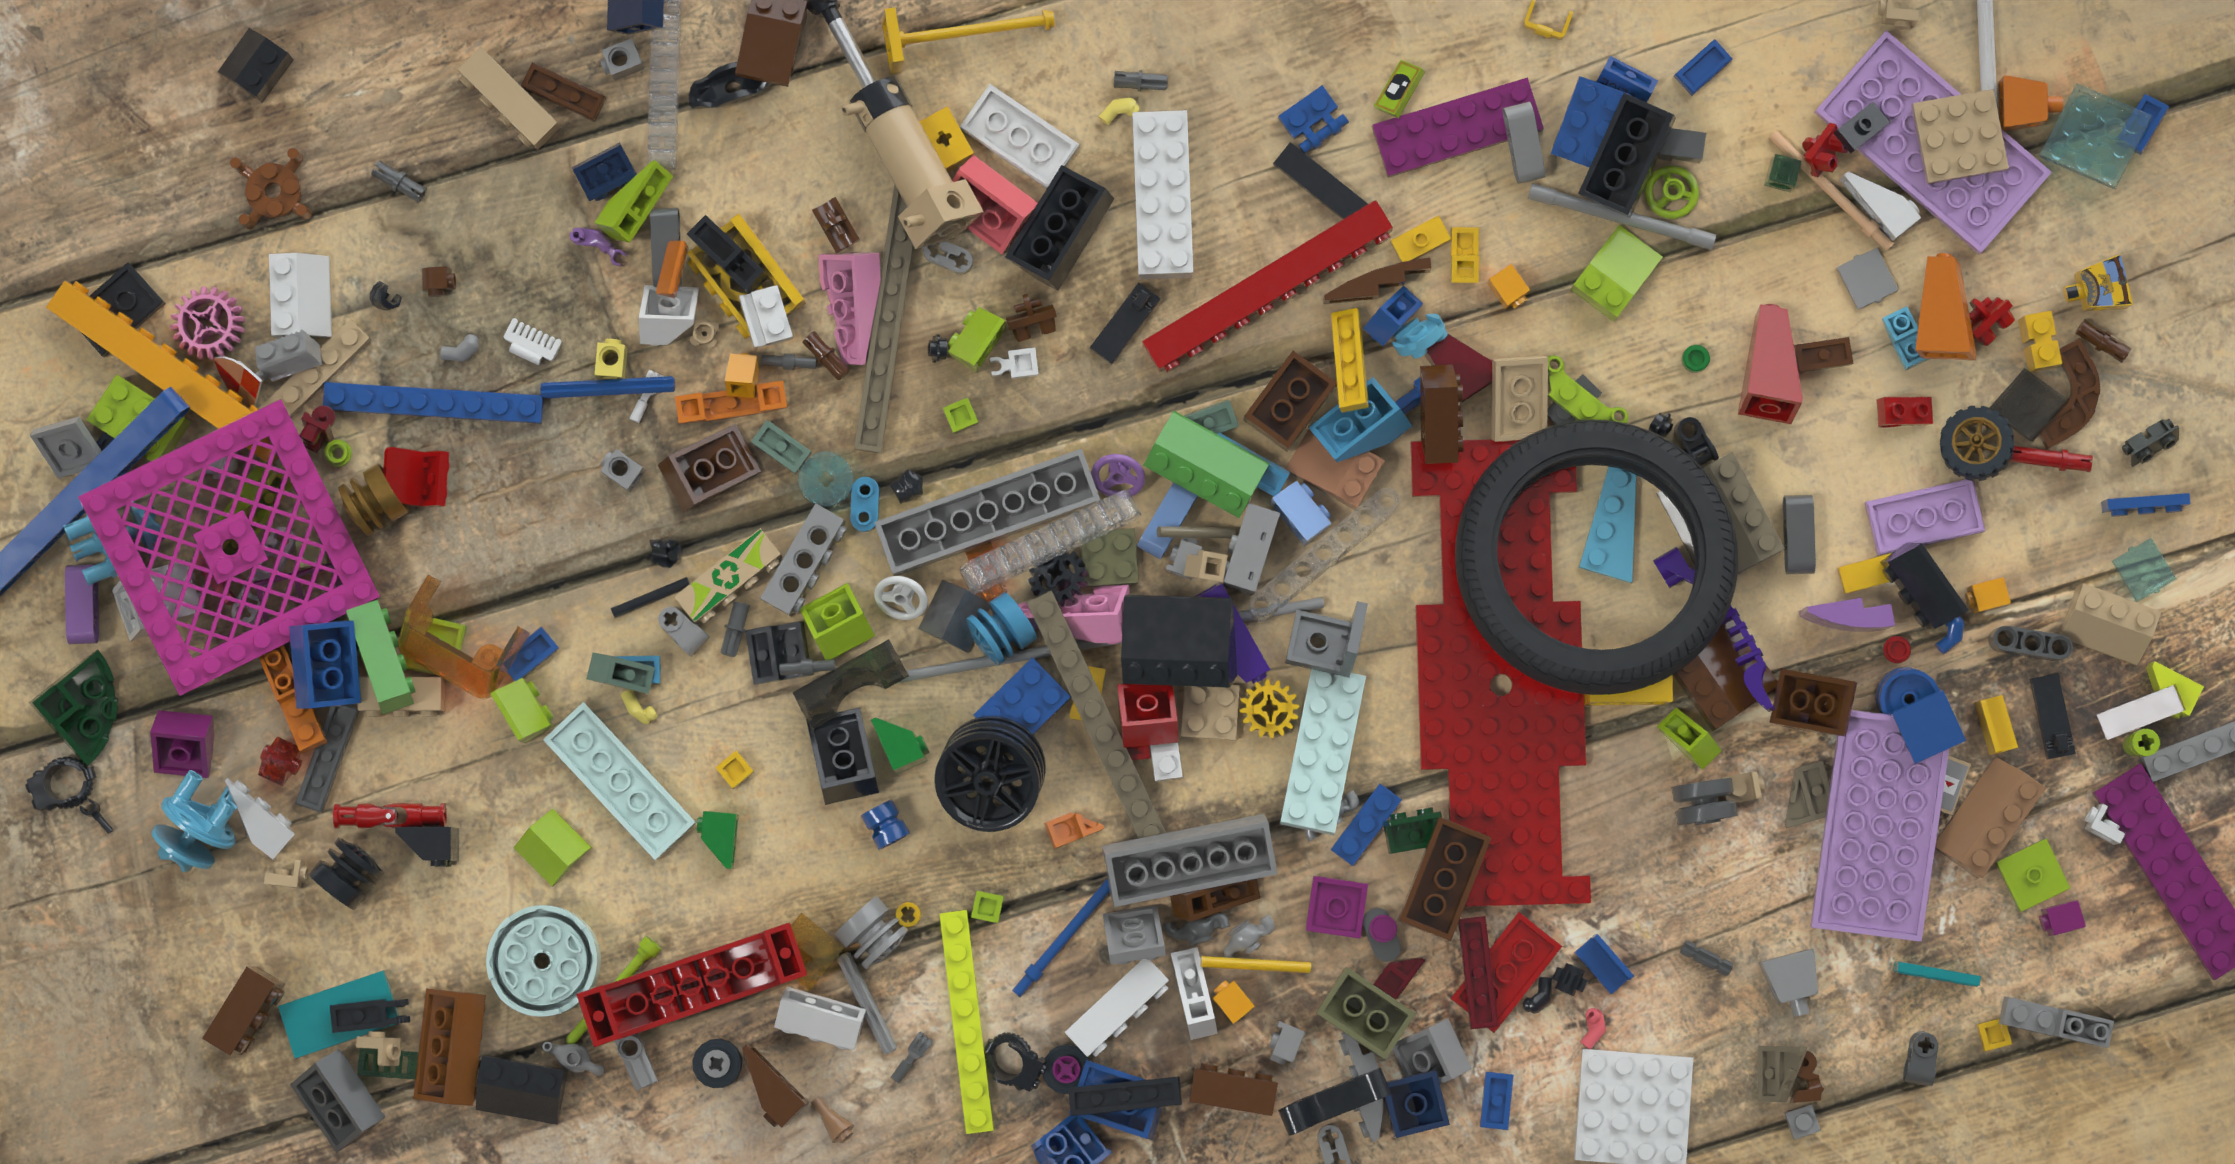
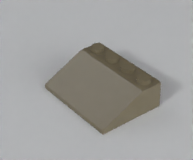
M1731 452L1703 467L1720 491L1733 521L1738 548V574L1784 550L1785 547L1734 453ZM1661 491L1657 492L1656 494L1695 565L1694 548L1685 521L1667 496Z

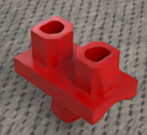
M1829 123L1821 135H1817L1815 139L1808 137L1802 143V147L1806 151L1803 157L1811 167V176L1818 178L1823 171L1833 173L1838 164L1836 152H1848L1834 135V132L1838 129L1836 124Z
M1986 297L1982 302L1975 298L1970 301V306L1973 309L1969 313L1973 338L1981 345L1988 346L1995 340L1996 335L1990 329L1995 322L2000 328L2005 329L2015 321L2014 316L2009 310L2013 307L2009 300L2003 301L1996 297L1992 301L1989 297Z

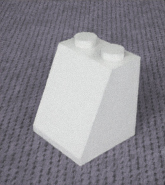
M175 562L170 577L185 581L189 566L187 567ZM169 564L151 569V571L166 575ZM192 572L189 583L193 585V582H195L194 572ZM150 575L158 592H160L164 579ZM119 581L112 592L129 640L133 641L147 636L148 634L121 581ZM168 581L164 596L178 600L183 585ZM187 587L183 602L197 606L201 593L196 592V589ZM163 600L172 617L176 604ZM181 605L176 620L185 622L193 619L195 610Z

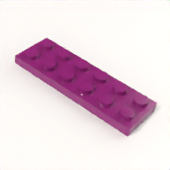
M1528 77L1400 116L1399 119L1395 117L1372 124L1387 177L1389 178L1507 142L1503 118V108L1530 102L1535 115L1537 131H1543L1544 127Z

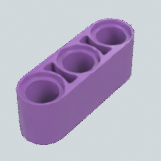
M95 564L67 565L65 568L66 638L68 644L98 643V582L88 586L82 573L83 569Z

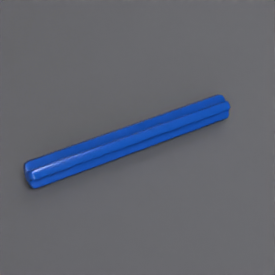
M672 376L550 382L541 384L540 393L546 399L674 392L675 379Z

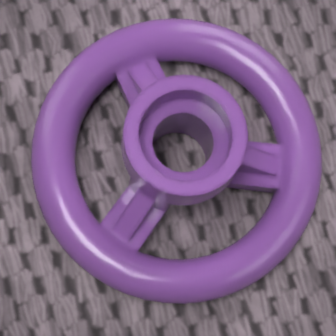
M1110 454L1103 456L1095 462L1091 470L1096 489L1111 498H1130L1139 493L1145 484V473L1142 466L1136 460L1126 455ZM1109 463V477L1101 482L1099 478L1100 469ZM1131 468L1136 472L1137 477L1130 473ZM1126 483L1133 485L1132 488L1124 491L1110 489L1115 484Z

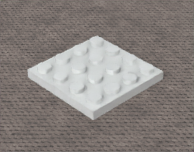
M1582 1049L1574 1160L1618 1164H1686L1693 1058Z

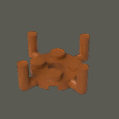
M290 148L287 155L290 160L286 166L276 163H265L255 171L244 164L239 158L234 157L231 159V167L248 179L245 196L253 210L249 216L247 214L239 216V222L246 229L254 228L262 216L278 218L294 212L304 220H309L312 217V212L305 205L299 203L301 200V187L299 179L294 172L302 163L303 155L297 149ZM272 184H278L281 188V192L276 198H269L267 196V188Z

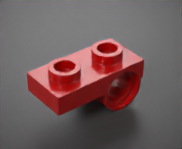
M1882 397L1876 400L1878 427L1880 428L1933 424L1931 397Z

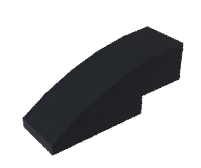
M707 215L687 233V236L747 294L754 292L768 278L765 271Z

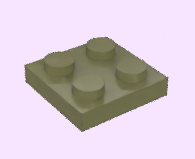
M1135 528L1080 532L1082 560L1086 565L1084 568L1089 573L1088 576L1084 577L1088 583L1084 587L1138 584Z

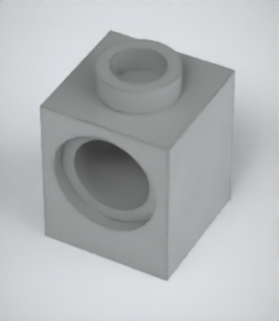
M632 38L602 50L604 58L600 60L606 75L611 73L614 81L645 69ZM618 55L627 56V62L623 66L614 65V59Z
M618 449L613 453L608 452L600 464L603 466L600 471L628 492L632 491L646 471ZM620 462L628 465V470L623 476H617L614 473V467Z

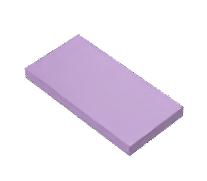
M1970 480L1957 481L1865 502L1877 556L1892 553L1905 543L1928 545L1985 532L1974 482Z

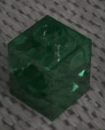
M1775 154L1770 160L1764 186L1790 193L1796 185L1802 161Z

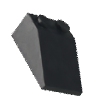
M860 707L806 719L825 805L879 793Z

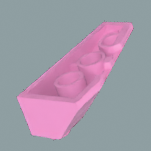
M879 253L818 254L820 284L822 291L827 290L830 301L827 309L829 315L833 314L837 328L834 331L841 360L844 364L863 365L866 361L881 281Z
M1129 585L1094 587V593L1082 596L1075 594L1073 596L1075 602L1072 603L1067 599L1063 607L1057 601L1074 638L1093 643L1117 644L1122 642L1124 596L1129 595ZM1027 603L1017 604L1028 618L1032 627L1039 630Z

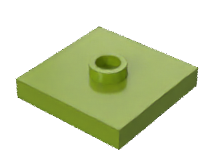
M2046 838L1995 862L2019 912L2070 889Z

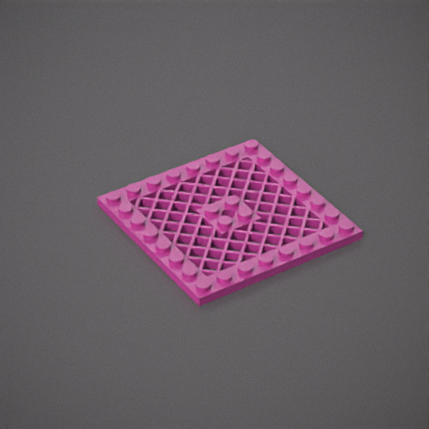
M281 399L78 496L179 696L290 642L289 626L330 622L346 614V610L366 604L380 597ZM268 437L272 445L260 442L259 440ZM252 444L248 458L234 453ZM257 445L271 449L267 464L252 459ZM275 453L284 470L271 466ZM227 456L223 470L209 466ZM232 457L246 462L241 476L227 472ZM250 464L265 468L260 482L246 478ZM202 468L197 482L183 478ZM207 469L221 474L216 488L202 484ZM269 470L284 474L279 489L265 484ZM225 476L240 480L235 495L221 490ZM288 478L297 495L283 491ZM176 481L172 494L158 490ZM181 481L196 486L191 501L177 496ZM244 482L258 486L254 501L240 497ZM200 488L215 492L210 507L196 503ZM263 488L277 493L273 507L258 503ZM151 493L147 507L133 503V501ZM156 494L170 498L166 513L151 509ZM219 494L233 498L229 513L214 509ZM282 495L296 499L291 513L277 509ZM175 500L189 504L185 519L170 515ZM238 500L252 505L248 518L243 510L234 514ZM300 502L309 519L296 515ZM125 506V509H124V512H123V515H122V518H121L120 515H119V513H118V511H117V509H119V508ZM130 506L145 511L140 525L126 521ZM194 506L208 511L204 525L189 521ZM257 507L271 511L266 526L252 521ZM149 513L164 517L159 532L145 527ZM213 513L227 517L209 526ZM276 513L290 517L285 532L271 528ZM168 519L183 523L178 538L164 534ZM294 519L308 523L304 538L290 534ZM125 525L139 529L134 543ZM187 525L202 529L192 534L196 544L183 540ZM252 526L265 530L261 542H259ZM312 528H314L321 544L308 540ZM143 531L157 535L153 550L138 546ZM269 531L283 536L279 551L265 546ZM162 537L177 542L172 557L157 552ZM288 538L302 542L297 557L284 553ZM227 539H233L238 544V550L233 555H227L223 552L222 545ZM181 543L196 548L191 563L177 559ZM307 544L321 548L316 563L302 559ZM137 550L151 554L147 568ZM264 550L277 554L272 569L258 565L268 560ZM200 551L209 569L195 565ZM325 552L334 569L321 565ZM156 556L170 560L166 575L151 571ZM282 556L296 561L291 575L277 571ZM175 562L189 566L185 581L170 577ZM300 563L314 566L310 581L296 577ZM194 568L208 573L203 588L189 583ZM252 568L247 581L234 577ZM319 568L333 573L329 587L315 583ZM257 569L271 573L266 588L252 583ZM150 575L164 579L160 592H158ZM275 575L289 579L285 594L271 590ZM212 576L217 584L226 581L222 594L208 589ZM338 576L341 585L334 588ZM168 581L183 585L178 600L164 596ZM231 581L246 585L241 600L227 596ZM294 581L308 585L303 600L290 596ZM187 587L202 591L197 606L183 602ZM250 587L265 591L260 606L246 602ZM313 587L327 591L309 600ZM206 593L220 597L216 612L202 608ZM269 593L283 597L279 612L264 608ZM225 599L239 603L235 619L221 614ZM288 599L301 603L284 612ZM163 600L176 604L172 617ZM181 605L195 610L191 625L176 620ZM244 605L258 610L254 624L239 620ZM200 612L214 616L209 631L195 626ZM263 612L276 616L259 625ZM219 618L233 622L228 637L214 633ZM238 624L252 628L234 637ZM176 625L189 628L185 642ZM194 630L208 635L203 649L189 645ZM212 637L226 640L209 649ZM188 649L201 654L192 658Z

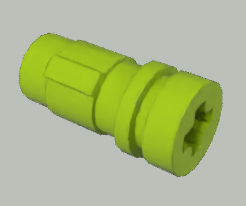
M2150 729L2137 730L2128 735L2123 741L2124 751L2134 757L2151 756L2158 751L2160 746L2158 735ZM2138 741H2141L2142 746L2139 747Z

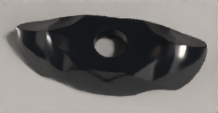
M732 62L720 66L706 77L694 81L689 91V105L692 109L727 106L757 95L772 85V83L735 76L737 62ZM736 82L741 85L739 91L733 93L726 92V87L730 83Z

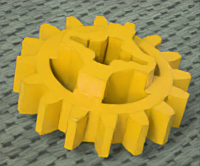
M1269 679L1265 680V686L1262 687L1258 682H1255V691L1249 688L1246 690L1250 697L1248 699L1241 698V702L1246 704V708H1242L1239 711L1247 715L1242 723L1247 724L1250 722L1252 726L1249 732L1251 733L1255 729L1259 730L1260 738H1262L1265 732L1268 733L1270 739H1273L1274 732H1278L1280 736H1283L1284 727L1290 730L1293 728L1289 722L1290 719H1298V716L1293 714V710L1299 709V705L1292 704V701L1297 697L1296 694L1289 696L1287 692L1290 687L1287 685L1281 689L1279 680L1276 681L1274 686L1270 685ZM1273 691L1282 695L1286 703H1280L1275 699ZM1263 692V700L1259 704L1251 705L1253 699ZM1268 696L1271 705L1277 707V710L1272 713L1271 722L1267 712H1262V708L1266 706ZM1287 713L1285 720L1276 726V718L1279 714ZM1252 715H1259L1265 720L1266 727L1258 724Z

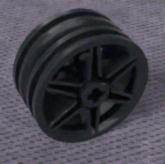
M983 716L972 719L962 724L953 732L941 754L934 778L937 797L945 811L963 826L982 832H997L1009 829L1023 821L1032 811L1044 783L1046 760L1042 747L1036 737L1020 723L1000 716ZM984 746L987 750L979 753L976 748ZM1004 753L1012 754L1013 760H1010ZM960 765L966 772L959 771L958 766ZM1021 780L1022 785L1016 786L1013 782ZM975 790L977 791V795L975 797L970 798L967 796L968 793L975 792ZM994 798L997 799V800H998L1000 803H1002V804H1001V805H997V804L994 802Z

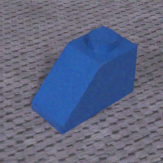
M1403 285L1377 310L1363 329L1374 340L1384 346L1419 310L1423 303Z

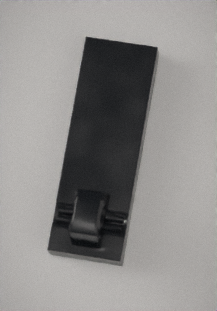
M1138 282L1090 346V349L1112 365L1159 303L1160 298Z
M2059 674L2029 679L2046 759L2076 754Z

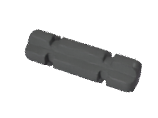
M1685 941L1680 949L1682 955L1688 958L1693 957L1694 961L1712 970L1717 969V972L1724 976H1728L1733 968L1732 962L1720 959V956L1702 947L1698 948L1696 944L1690 941Z

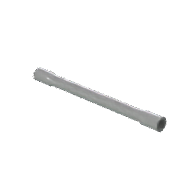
M1532 183L1528 195L1530 200L1548 205H1557L1682 240L1688 244L1712 250L1716 234L1695 228H1686L1633 213L1631 218H1628L1596 202L1564 194L1555 189Z

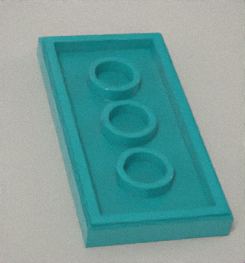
M385 970L278 1006L294 1058L297 1059L356 1039L357 1036L367 1035L368 1031H379L388 1028L382 1027L332 1033L330 1005L386 999L387 1001L394 1000ZM387 1007L388 1018L399 1016L396 1007Z

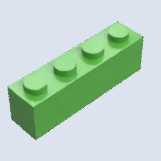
M378 600L346 610L349 621L354 620L355 638L382 715L414 704L411 694L416 691L411 677L405 678L403 671L408 668L403 654L397 655L395 648L399 647V642L395 631H388L387 625L391 624L387 609H381Z

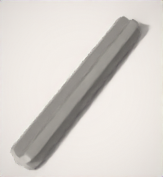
M846 952L838 956L837 961L860 1007L866 1009L865 1018L883 1054L895 1051L897 1046L851 953Z

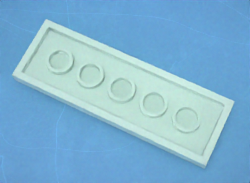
M1311 669L1280 821L1281 825L1334 836L1366 676L1351 673L1350 678Z
M583 702L543 739L654 860L663 855L696 824L694 819L586 703Z

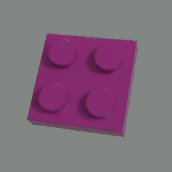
M1313 876L1305 931L1360 939L1368 884Z

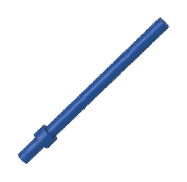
M1108 879L1105 880L1034 965L1031 963L1024 971L1026 974L1012 990L1015 994L1021 997L1034 981L1038 982L1043 976L1042 971L1110 893Z

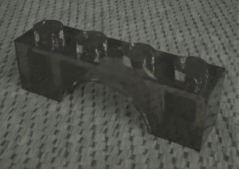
M888 639L837 667L836 670L826 673L792 693L811 728L814 729L836 717L841 701L852 691L870 685L887 689L909 677Z

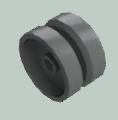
M1732 778L1671 787L1673 801L1677 803L1691 801L1692 806L1679 808L1675 812L1677 825L1692 823L1703 825L1721 822V819L1738 816L1736 802L1732 800L1718 802L1717 798L1731 795L1734 792Z

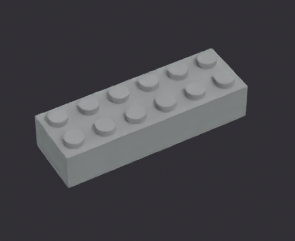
M1264 814L1102 846L1109 890L1114 907L1277 874L1269 823Z

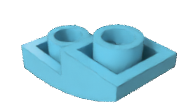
M1907 306L1882 318L1888 336L1905 371L1929 360L1921 358L1915 350L1918 326Z

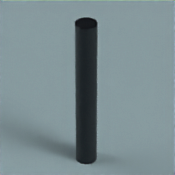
M685 577L612 607L613 616L617 618L680 592L690 582Z

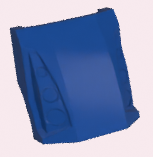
M1071 1114L1031 1145L1035 1157L1040 1164H1099L1112 1153L1109 1148L1106 1149L1082 1117L1071 1116Z

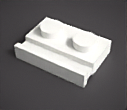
M777 285L757 290L750 294L739 295V301L754 349L793 339Z

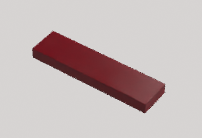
M1486 916L1462 918L1458 922L1470 1030L1499 1027Z

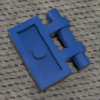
M1323 85L1278 116L1279 121L1293 140L1301 134L1304 135L1306 140L1299 144L1300 149L1304 153H1307L1312 148L1317 149L1322 145V141L1332 134L1334 136L1342 131L1341 128L1349 123L1344 114L1336 119L1330 115L1338 109V106ZM1323 120L1326 126L1314 133L1311 127Z

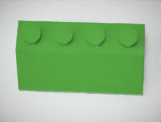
M1173 411L1143 466L1240 518L1270 463Z

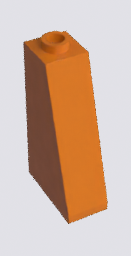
M1938 253L1936 256H1927L1915 350L1921 358L1976 360V350L1961 265L1951 254Z

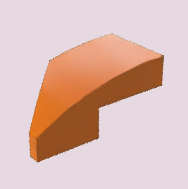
M1068 813L1044 823L1054 849L1105 829L1103 824L1093 822L1078 813Z

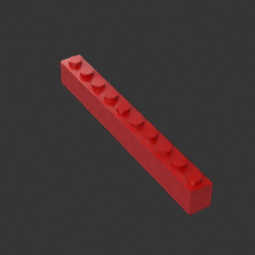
M1377 200L1146 338L1142 341V344L1158 371L1161 372L1165 369L1168 373L1181 365L1179 360L1188 355L1191 359L1204 351L1202 346L1211 341L1213 344H1216L1226 338V332L1235 327L1236 330H1239L1251 322L1249 318L1259 313L1262 316L1274 308L1272 304L1282 299L1285 302L1298 294L1296 289L1303 285L1308 288L1321 280L1319 276L1326 271H1329L1331 274L1344 266V260L1351 256L1353 260L1359 258L1367 252V246L1374 242L1376 245H1380L1391 237L1389 233L1392 232L1393 226Z

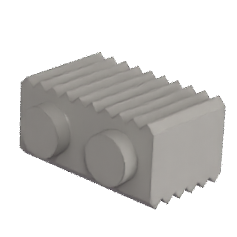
M302 329L300 332L296 331L295 334L286 335L285 338H276L275 341L271 340L270 343H262L261 346L257 345L255 347L257 367L272 382L322 364L320 345Z

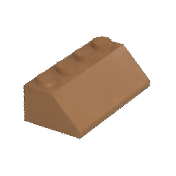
M1994 757L1936 839L1935 849L1975 878H1983L2046 790V787L2020 769Z

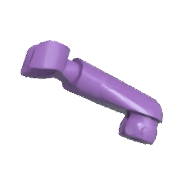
M587 228L572 229L573 232H570V239L575 244L598 247L604 254H608L611 257V262L614 265L623 266L617 263L616 257L618 254L628 257L627 253L616 249L603 232Z

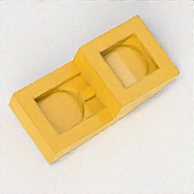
M1451 227V283H1479V227Z

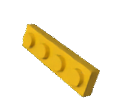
M1358 308L1331 313L1339 408L1342 413L1369 408L1360 312Z

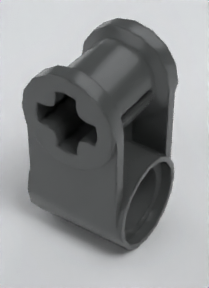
M1918 1031L1911 1036L1903 1072L1904 1082L1933 1086L1938 1052V1041L1934 1035ZM1925 1037V1041L1930 1042V1046L1925 1047L1922 1052V1048L1918 1047V1042L1924 1041Z

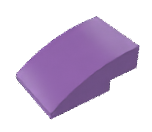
M1862 598L1808 606L1799 611L1800 617L1812 623L1843 631L1872 632L1886 630L1895 626L1891 604L1864 608Z

